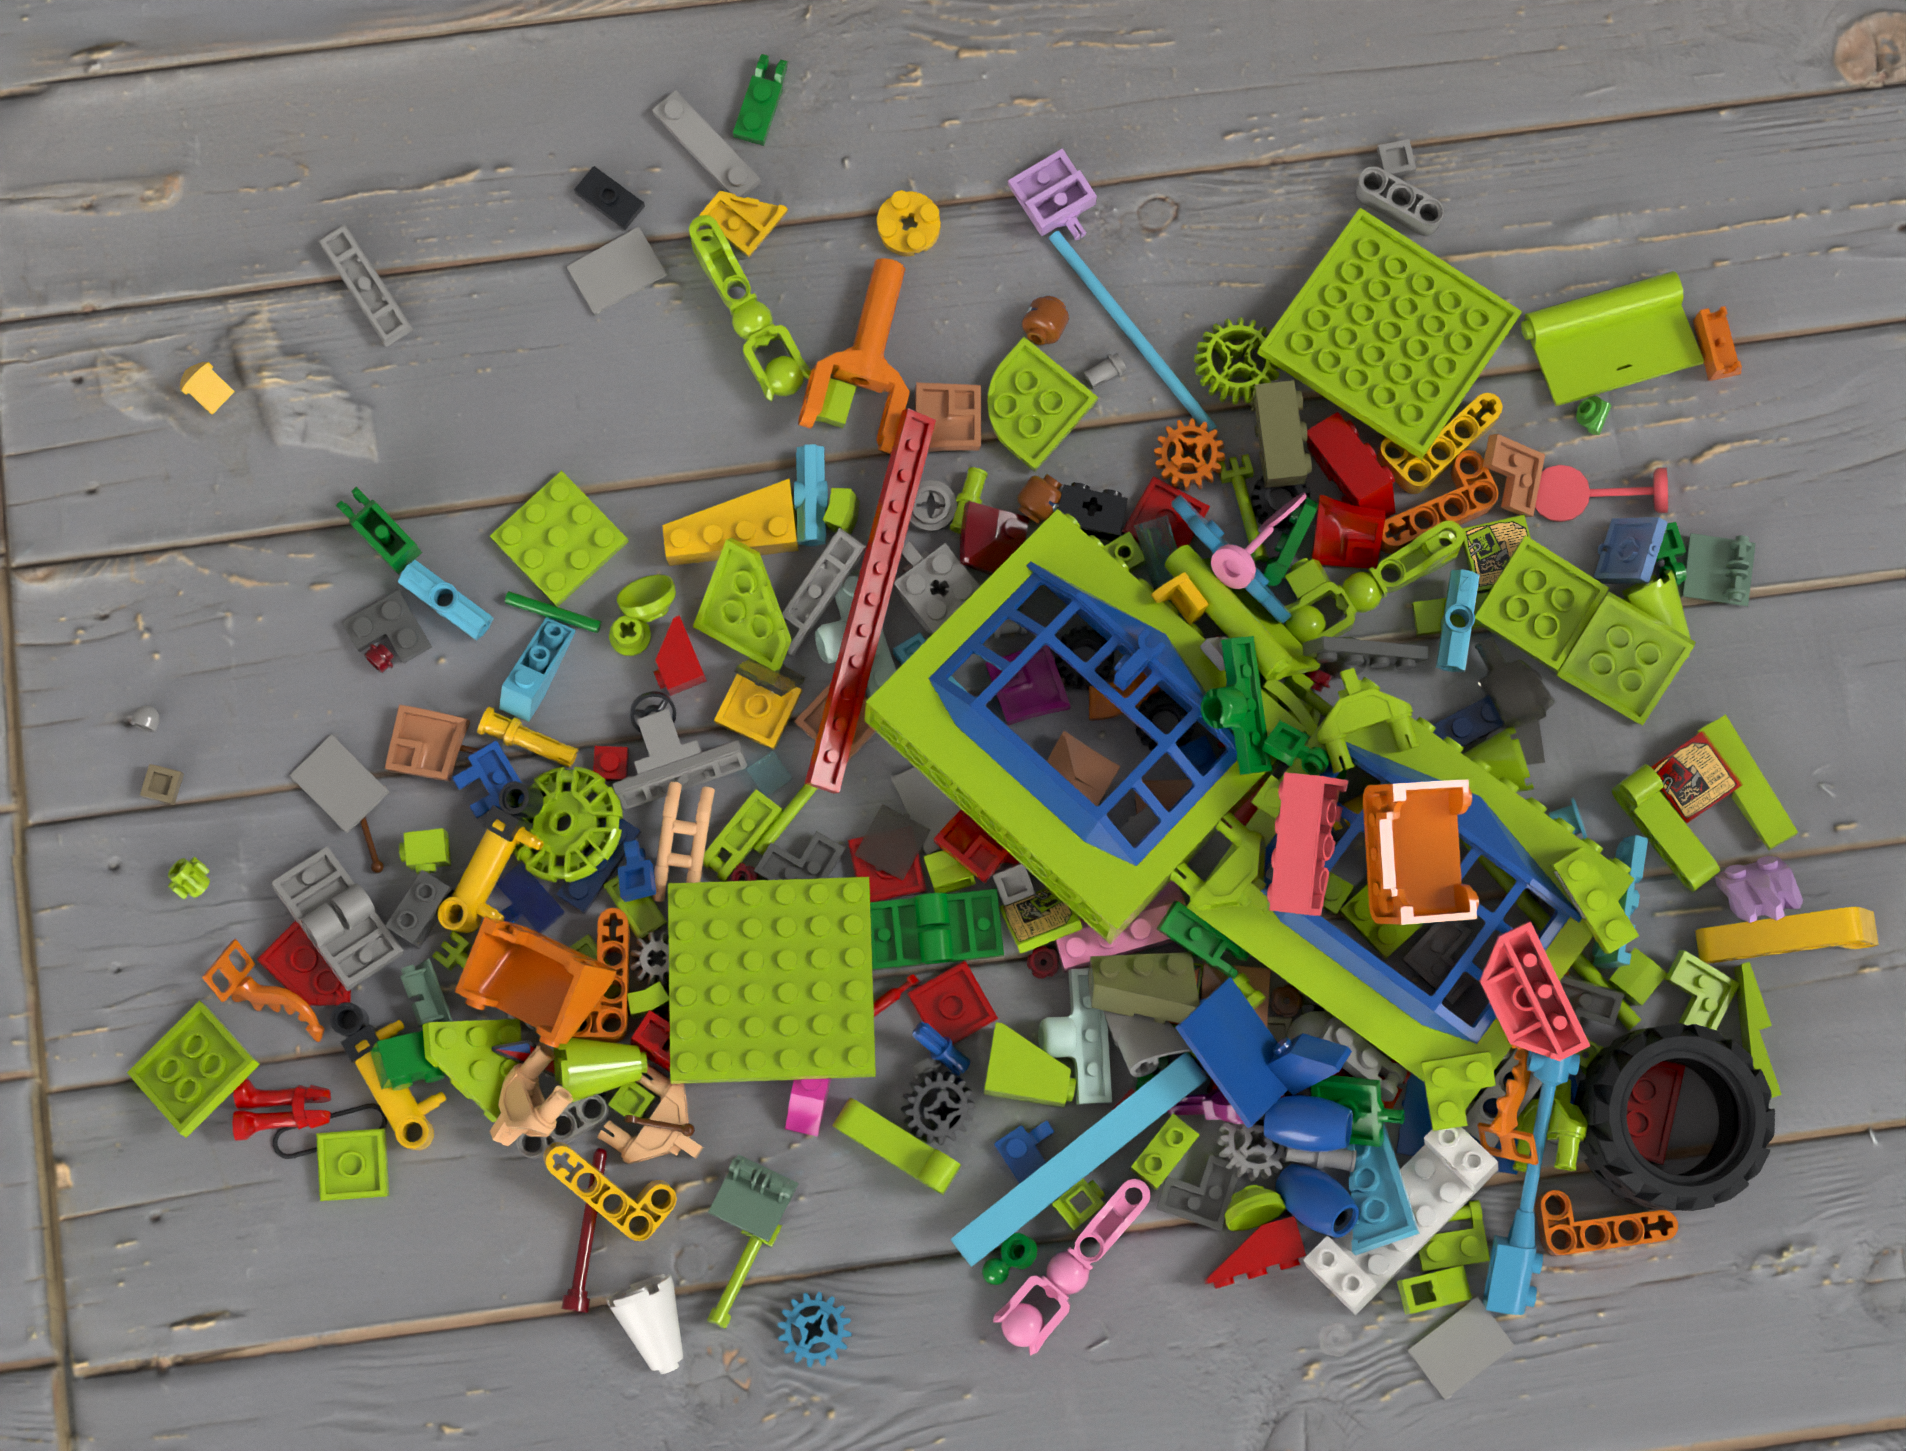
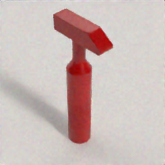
M912 974L906 978L908 981L901 986L891 988L873 1002L874 1017L899 1000L901 993L909 987L920 983L919 978Z

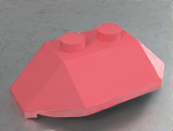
M1531 921L1499 935L1479 982L1508 1042L1557 1061H1561L1590 1047L1588 1039Z

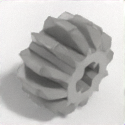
M654 932L648 933L649 944L646 945L641 938L636 941L642 948V951L631 950L630 955L640 959V961L630 964V968L633 971L641 970L636 977L639 982L644 981L649 976L648 987L656 984L657 979H660L663 988H667L668 981L666 977L669 976V943L667 944L669 935L667 932H662L658 942ZM655 953L658 956L666 954V957H663L666 963L662 967L657 964L653 967L650 966V963H654L651 957Z

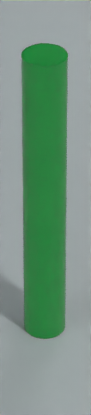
M508 591L505 597V604L594 633H598L602 621Z

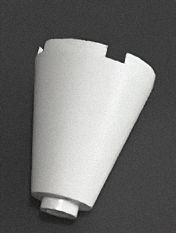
M660 1274L633 1283L625 1295H622L621 1290L610 1295L607 1298L608 1306L652 1371L659 1370L660 1374L669 1373L679 1367L678 1362L683 1359L674 1283L671 1274H668L666 1277L664 1274Z

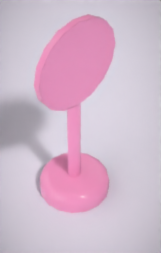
M1305 493L1297 495L1276 511L1258 529L1260 534L1245 549L1229 544L1219 547L1211 558L1212 570L1217 579L1230 588L1242 589L1247 587L1254 579L1256 573L1255 563L1251 554L1274 531L1273 527L1294 511L1305 500L1307 495Z

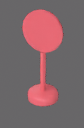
M1565 465L1548 467L1541 474L1535 509L1541 516L1550 521L1565 522L1573 520L1582 514L1589 503L1590 497L1653 495L1654 510L1657 513H1668L1667 468H1657L1654 471L1653 487L1590 489L1587 479L1575 468Z

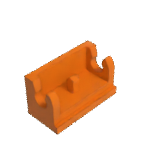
M1722 306L1718 311L1710 313L1709 308L1702 309L1693 320L1708 381L1737 376L1741 374L1742 370L1726 317L1728 314L1726 306Z

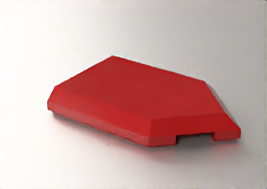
M296 920L256 959L286 989L297 994L309 1006L351 1003V989L347 991Z

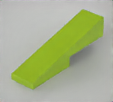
M1725 714L1698 730L1697 734L1701 731L1705 732L1743 784L1732 792L1731 798L1766 848L1770 851L1797 835L1796 827L1727 715Z
M1749 961L1734 967L1735 981L1740 983L1737 989L1742 1048L1752 1056L1754 1068L1763 1071L1771 1090V1098L1782 1094L1760 1030L1771 1027L1772 1024Z

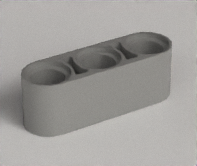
M1368 167L1361 172L1355 189L1358 200L1420 235H1431L1438 230L1444 215V207L1441 202L1379 167ZM1373 181L1379 186V189L1370 190L1365 187L1364 183ZM1402 197L1406 200L1407 204L1404 206L1396 205L1392 198ZM1429 212L1434 216L1435 220L1425 221L1420 216V213Z
M599 1095L573 1102L556 1119V1122L563 1117H568L571 1120L572 1127L567 1135L559 1136L554 1129L548 1137H541L542 1145L540 1149L532 1153L525 1146L526 1139L529 1136L522 1133L516 1140L517 1149L528 1158H542L544 1151L550 1144L555 1142L568 1144L603 1124L609 1117L610 1107L607 1101ZM591 1101H599L602 1107L600 1115L597 1118L588 1119L585 1115L586 1105Z

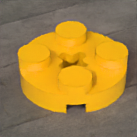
M900 190L893 193L892 197L882 204L877 215L878 233L883 244L891 252L907 257L914 256L915 253H920L923 250L924 252L929 250L936 243L941 230L938 207L931 199L918 192ZM908 217L914 218V222L918 224L917 227H910L908 231L904 230L901 220Z

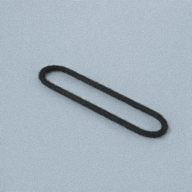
M374 1103L331 1113L330 1117L332 1119L373 1108L382 1115L383 1122L379 1129L386 1128L387 1125L386 1116L380 1106ZM282 1127L273 1137L275 1153L285 1159H293L317 1152V1147L292 1154L283 1153L279 1149V1136L285 1131L298 1127Z

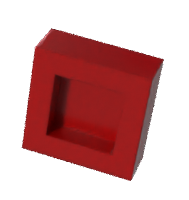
M595 746L593 771L604 777L605 781H622L628 776V747Z

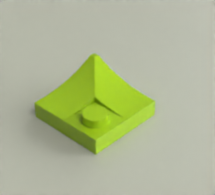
M1261 676V689H1266L1277 697L1278 703L1287 711L1290 710L1306 728V734L1312 736L1318 727L1320 712L1297 698L1279 680H1266L1264 676Z

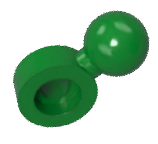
M1022 1233L1011 1235L1002 1244V1257L991 1258L983 1265V1278L991 1285H1000L1007 1280L1011 1267L1026 1269L1031 1266L1037 1256L1035 1241ZM1025 1247L1024 1254L1020 1257V1251Z

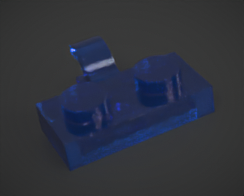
M522 862L496 883L499 889L512 902V905L499 912L504 915V921L515 923L520 917L524 916L532 927L542 934L565 914V911L538 880L525 869Z

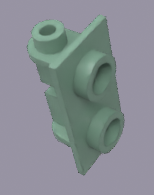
M430 959L423 961L415 967L410 965L402 968L403 975L400 978L408 998L418 996L420 1000L411 1004L418 1027L423 1028L422 1024L428 1022L453 1021Z

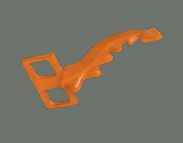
M237 939L231 941L202 976L221 1002H225L231 995L234 1002L250 1001L256 1011H261L264 1005H268L274 1012H279L283 1005L287 1014L292 1015L297 1011L299 1013L298 1020L309 1024L305 1029L316 1042H320L323 1038L325 1028L319 1024L314 1011L301 997L285 988L260 985L254 981L251 975L246 977L255 966V962ZM235 948L246 961V965L240 972L229 959V955ZM217 969L223 973L229 982V986L223 993L212 981V976Z
M1512 1044V1048H1517L1514 1058L1519 1060L1518 1064L1512 1069L1514 1080H1507L1505 1096L1499 1097L1496 1101L1498 1108L1497 1117L1491 1124L1480 1122L1477 1125L1481 1146L1493 1156L1537 1165L1539 1161L1534 1135L1513 1130L1518 1126L1517 1111L1528 1089L1531 1071H1527L1529 1050ZM1484 1131L1495 1133L1499 1136L1502 1149L1488 1146ZM1514 1138L1526 1140L1529 1143L1531 1156L1517 1152Z

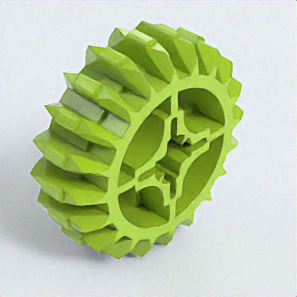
M1242 317L1238 318L1237 324L1234 326L1229 318L1225 319L1224 329L1215 323L1212 327L1213 333L1208 331L1203 333L1205 342L1197 343L1196 349L1200 353L1194 355V362L1200 364L1195 368V374L1204 375L1200 380V385L1207 386L1211 384L1208 391L1210 396L1214 395L1217 391L1221 392L1219 399L1221 402L1226 400L1227 395L1233 396L1232 404L1234 405L1238 404L1240 396H1243L1245 403H1250L1252 399L1251 393L1253 394L1255 384L1272 383L1271 380H1278L1279 372L1275 370L1279 367L1263 358L1264 369L1261 372L1256 368L1257 364L1251 359L1253 350L1255 348L1259 349L1266 339L1264 337L1267 332L1266 326L1261 327L1257 331L1255 330V320H1251L1248 327L1243 325L1244 320ZM1238 339L1245 342L1241 345H1233L1228 341ZM1214 350L1220 354L1219 358L1225 364L1220 375L1215 370L1211 359ZM1245 354L1243 363L1238 362L1231 367L1233 359L1237 360ZM1234 377H1243L1248 382L1235 383L1230 380Z

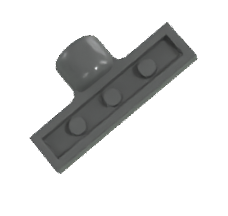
M1326 636L1303 643V656L1317 657V662L1324 663L1326 671L1341 679V671L1354 667L1358 675L1365 669L1368 663H1370V667L1375 668L1394 664L1397 670H1409L1416 668L1415 663L1429 659L1428 646L1358 640L1353 637L1336 638Z

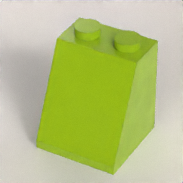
M996 1022L984 1095L1064 1108L1066 1100L1072 1101L1074 1097L1076 1079L1070 1078L1071 1069L1005 1024Z

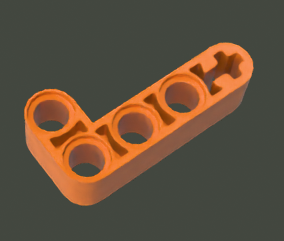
M1463 451L1456 458L1450 472L1457 488L1456 490L1385 520L1380 550L1393 554L1427 530L1444 521H1454L1462 525L1490 512L1498 499L1499 493L1488 468L1483 466L1484 459L1476 451ZM1460 464H1471L1475 469V473L1465 474L1460 469ZM1478 491L1484 492L1488 496L1489 502L1485 504L1479 503L1474 498V493ZM1453 504L1459 509L1460 514L1458 516H1450L1445 512L1444 506ZM1416 517L1426 518L1430 523V528L1420 529L1416 526L1414 519ZM1389 530L1392 534L1401 532L1396 541L1393 537H1386Z
M608 908L598 918L597 961L607 965L604 962L606 955L612 952L622 955V960L619 964L610 966L617 970L611 985L619 986L622 989L621 994L615 999H608L603 995L596 1004V1007L593 1008L585 1019L587 1021L586 1028L581 1032H575L572 1038L617 1043L627 1035L630 929L626 914L618 908ZM617 920L619 925L616 928L617 941H611L609 926H611V921ZM616 1018L620 1020L621 1026L615 1032H607L603 1029V1024L606 1020Z
M1560 1190L1544 1192L1535 1202L1541 1245L1548 1254L1553 1256L1667 1241L1672 1239L1678 1231L1676 1217L1667 1210L1574 1222L1571 1201L1564 1192ZM1550 1196L1557 1198L1560 1202L1561 1209L1557 1215H1551L1546 1210L1545 1202ZM1658 1220L1659 1222L1666 1223V1229H1662L1661 1232L1660 1230L1644 1232V1225L1656 1223ZM1623 1221L1630 1223L1633 1227V1236L1629 1240L1623 1239L1619 1234V1226ZM1589 1226L1596 1227L1600 1233V1239L1595 1245L1588 1243L1585 1238V1231ZM1556 1230L1563 1232L1566 1237V1245L1561 1250L1555 1248L1551 1242V1236Z

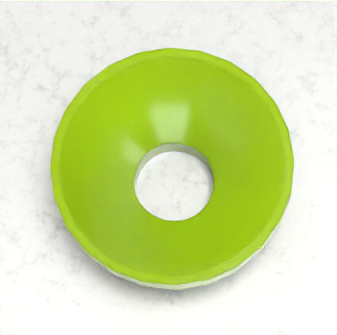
M667 575L645 576L625 586L617 595V604L624 615L639 619L641 622H652L659 617L665 616L669 611V607L676 595L673 579Z
M1251 1185L1231 1196L1232 1200L1226 1209L1224 1217L1229 1230L1244 1231L1274 1220L1285 1211L1286 1206L1280 1194L1270 1189H1264L1263 1186Z

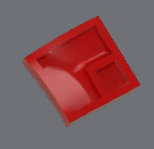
M1319 495L1311 560H1318L1321 565L1367 569L1373 567L1377 569L1386 519L1385 510L1359 507L1325 495Z
M962 809L934 837L935 844L984 883L988 881L1010 855L1006 849Z

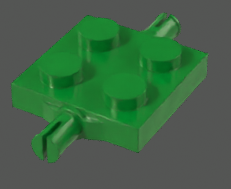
M1332 1075L1311 1086V1096L1334 1101L1352 1110L1353 1123L1349 1144L1380 1147L1384 1142V1122L1404 1123L1405 1111L1403 1109L1397 1110L1384 1107L1381 1100L1380 1080Z

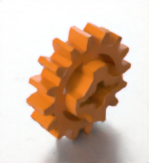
M1192 418L1189 421V426H1184L1182 421L1178 420V429L1173 430L1167 426L1166 432L1168 437L1159 436L1157 439L1162 448L1154 449L1155 456L1161 458L1155 462L1157 469H1164L1161 473L1164 480L1172 477V486L1175 488L1182 482L1184 483L1185 491H1189L1191 483H1196L1198 489H1202V480L1206 479L1208 482L1213 483L1212 472H1222V466L1217 462L1225 461V453L1219 452V450L1224 448L1223 440L1215 441L1218 437V431L1214 429L1208 433V424L1205 421L1200 427H1196L1195 420ZM1194 435V436H1197V437H1196V438H1186V437H1184V436ZM1173 445L1176 453L1169 462L1168 453ZM1182 447L1190 453L1195 452L1196 460L1189 456L1185 457ZM1211 448V459L1207 465V463L1204 460V455L1208 452V449ZM1184 471L1195 472L1194 474H1183Z

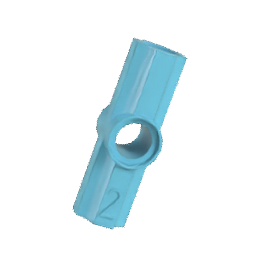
M816 444L797 447V481H794L795 510H797L798 545L813 547L826 544V524L822 520L825 510L828 508V484L825 481V449L823 446H817Z
M414 560L402 571L398 580L400 585L476 641L490 628L494 619L490 614L458 592L452 584L439 578L418 561ZM452 594L453 601L450 605L445 607L438 605V600L442 595Z
M1463 569L1450 571L1445 610L1441 619V636L1436 668L1443 671L1465 672L1471 628L1475 621L1474 609L1480 574H1476L1473 571ZM1453 614L1461 615L1465 620V627L1457 628L1452 625L1450 616Z

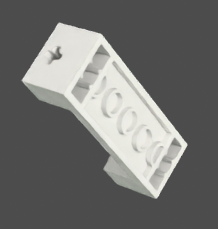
M1462 1127L1437 1131L1431 1130L1424 1137L1425 1145L1400 1169L1420 1234L1356 1256L1352 1253L1351 1240H1353V1230L1340 1238L1333 1237L1331 1239L1327 1235L1304 1259L1306 1267L1354 1315L1498 1171V1161Z

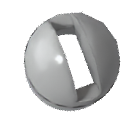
M144 705L135 711L130 723L140 729L156 732L160 721L159 714L152 706Z

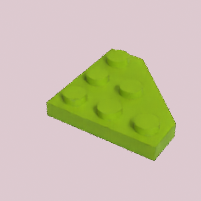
M733 538L726 539L693 627L767 668L777 671L781 669L792 639L760 552Z
M498 1019L428 1022L422 1024L425 1059L434 1067H439L451 1079L450 1082L468 1100L472 1099L484 1110L483 1114L491 1122H496L501 1114L498 1104L504 1079L519 1062L493 1052L492 1047L522 1041L520 1020Z

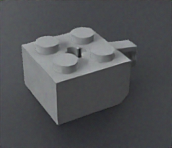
M908 542L903 546L901 557L907 563V566L903 568L905 574L894 581V591L928 635L931 636L980 586L946 543L930 555L927 551L920 555L914 546ZM938 588L941 590L945 588V596L942 597L940 594L933 596L934 589Z

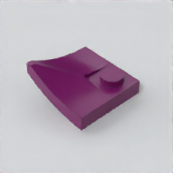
M1044 645L996 694L1008 726L1034 717L1071 709L1048 645ZM1023 650L1009 654L1007 656H1004L1003 658L1009 662H1012L1022 653ZM987 662L985 663L993 682L1002 671Z

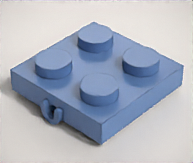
M1660 517L1612 518L1605 542L1598 546L1600 558L1593 578L1602 584L1649 583L1668 522ZM1602 548H1607V552L1602 551Z

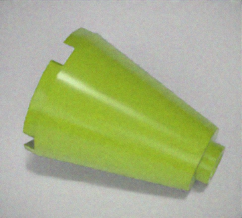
M1671 569L1663 571L1666 577L1658 579L1655 574L1651 576L1649 583H1636L1622 591L1624 601L1691 639L1677 583Z
M1514 726L1506 728L1463 753L1470 760L1477 757L1491 767L1489 774L1499 780V778L1505 777L1519 787L1517 792L1534 790L1532 782L1525 783V779L1530 777V773L1519 739L1512 740L1510 736L1516 733Z
M571 1038L567 1044L560 1043L558 1048H553L555 1055V1080L570 1092L571 1098H573L571 1103L639 1081L642 1078V1073L647 1072L646 1053L640 1052L638 1046Z

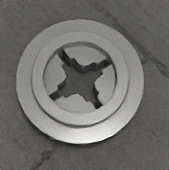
M926 480L920 482L910 519L911 523L917 529L926 530L930 533L935 530L944 529L953 521L957 508V501L953 491L939 481ZM930 494H933L934 503L940 505V509L934 510L932 518H929L927 509L916 507L926 505Z

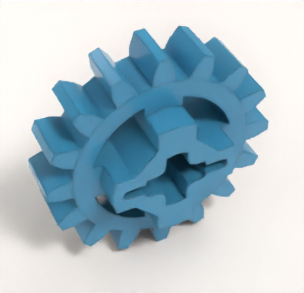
M821 1292L817 1293L815 1300H811L809 1294L804 1293L803 1303L800 1304L796 1299H792L791 1303L794 1309L792 1311L783 1309L782 1313L787 1317V1321L778 1323V1327L785 1329L786 1334L781 1335L778 1339L779 1341H788L789 1345L784 1350L786 1354L792 1351L797 1353L794 1362L798 1363L805 1357L807 1358L808 1367L813 1366L815 1359H819L821 1366H826L827 1356L830 1355L836 1361L839 1359L836 1349L846 1350L848 1348L842 1342L843 1337L852 1336L851 1332L844 1330V1325L849 1324L851 1318L841 1317L840 1314L843 1313L845 1307L844 1305L838 1308L833 1307L835 1302L833 1296L827 1302H824ZM820 1306L816 1315L805 1317L799 1313L807 1307ZM831 1313L837 1322V1335L829 1329L828 1319ZM824 1315L820 1325V1329L824 1331L821 1337L815 1335L806 1344L810 1333L806 1328L807 1324L816 1323ZM793 1324L800 1328L802 1339L799 1345L796 1344L793 1338ZM824 1342L831 1346L820 1353H809L813 1345Z

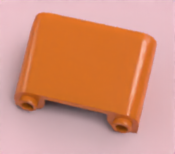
M1468 779L1369 785L1365 788L1363 794L1368 896L1370 914L1375 923L1403 925L1477 919L1478 895L1470 885L1462 884L1457 815L1466 813L1468 807L1472 804V792L1469 788Z
M484 917L455 992L467 998L465 1004L480 1010H484L485 1006L496 1007L535 1027V1032L541 1035L540 1042L558 1048L560 1043L567 1044L611 986L617 970L528 927Z

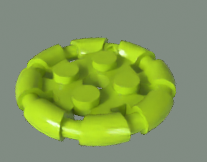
M576 766L571 770H566L565 767L548 770L534 778L535 782L531 785L541 791V794L543 792L547 794L543 798L542 810L535 817L525 819L527 821L534 819L533 829L530 832L542 840L544 845L534 855V848H530L525 844H517L513 853L518 861L524 862L526 865L525 869L539 879L555 883L558 879L573 882L598 870L596 866L604 859L608 861L614 853L622 830L619 829V820L623 819L622 806L614 788L608 787L605 784V778L592 770ZM566 783H572L571 791L563 792ZM591 793H596L598 796L590 802L587 797ZM569 815L571 817L569 828L564 831H558L557 823L559 819ZM598 818H606L605 827H600ZM591 843L595 850L586 857L582 851ZM557 857L565 859L564 866H557Z

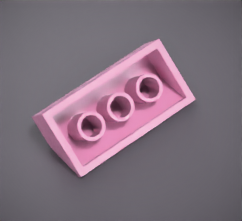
M1171 880L1111 945L1079 917L1083 929L1054 940L1063 973L1068 972L1070 969L1090 966L1091 956L1129 955L1174 942L1156 928L1174 901H1179L1186 906L1179 886Z

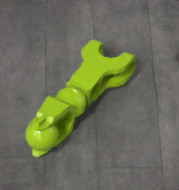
M708 215L696 217L689 226L693 252L724 304L730 309L734 331L739 337L746 340V343L743 345L744 359L759 382L765 398L772 402L774 395L789 396L795 394L804 383V378L809 379L811 369L801 357V353L788 329L783 325L775 326L769 308L757 301L755 293L751 294L749 281L717 221ZM706 225L712 228L703 229L697 232L700 226ZM734 287H741L746 291L745 295L740 299L731 298L728 292ZM771 340H780L789 356H779L772 359L763 371L754 352L760 346H768Z
M1444 521L1382 560L1377 569L1371 567L1368 572L1351 574L1344 580L1342 587L1341 585L1337 586L1334 582L1327 581L1302 596L1300 600L1285 606L1292 616L1284 623V626L1302 646L1304 642L1322 636L1338 638L1352 629L1357 612L1366 613L1373 610L1379 605L1382 598L1387 597V593L1398 591L1453 561L1458 556L1464 541L1463 529L1454 521ZM1439 541H1447L1450 545L1443 546ZM1388 568L1394 569L1398 573L1399 579L1393 583L1387 582L1382 578L1381 572ZM1327 596H1331L1336 600V608L1344 613L1345 619L1326 630L1324 615L1311 605Z

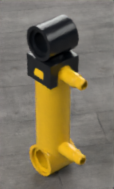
M513 781L507 783L501 789L499 794V804L501 807L492 806L482 825L487 830L452 896L444 900L439 906L438 920L444 928L461 933H472L479 928L483 917L504 921V915L486 904L517 844H525L536 850L542 849L544 845L542 840L530 832L534 824L525 820L535 817L542 810L543 796L536 787ZM524 794V801L521 806H518L519 797ZM462 909L463 917L459 922L458 913Z
M347 1002L337 1005L330 1014L331 1027L336 1033L346 1037L340 1043L368 1085L394 1130L397 1141L402 1146L411 1150L420 1151L427 1148L434 1138V1129L432 1124L426 1119L425 1114L439 1107L441 1103L446 1101V1096L443 1092H439L417 1103L409 1088L394 1091L392 1087L381 1089L370 1052L377 1041L392 1038L399 1031L403 1030L404 1025L402 1021L397 1020L377 1031L375 1027L369 1025L368 1014L361 1007ZM354 1012L357 1016L355 1026L351 1029H345L342 1025L343 1017L347 1013ZM420 1124L423 1130L422 1136L418 1141L411 1142L407 1137V1131L411 1125Z

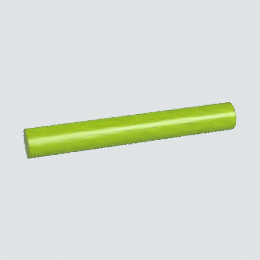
M804 784L753 849L763 856L770 843L774 844L818 788Z

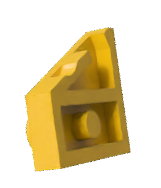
M719 191L699 216L708 215L713 217L726 239L750 258L785 216L788 208L780 204L777 206L760 202L758 199L738 197L732 193Z

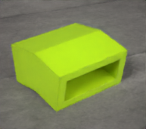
M830 379L822 411L817 415L815 421L843 428L857 386Z
M831 488L830 503L822 520L832 532L836 533L841 528L850 535L852 534L858 521L860 500L850 488Z
M944 850L924 856L935 893H949L976 884L974 874Z
M1634 948L1630 953V965L1619 967L1608 983L1617 991L1623 992L1624 996L1635 1006H1642L1665 978L1667 972L1637 948Z
M660 981L645 990L627 993L633 1019L645 1017L649 1010L657 1014L663 1006L669 1004V997Z

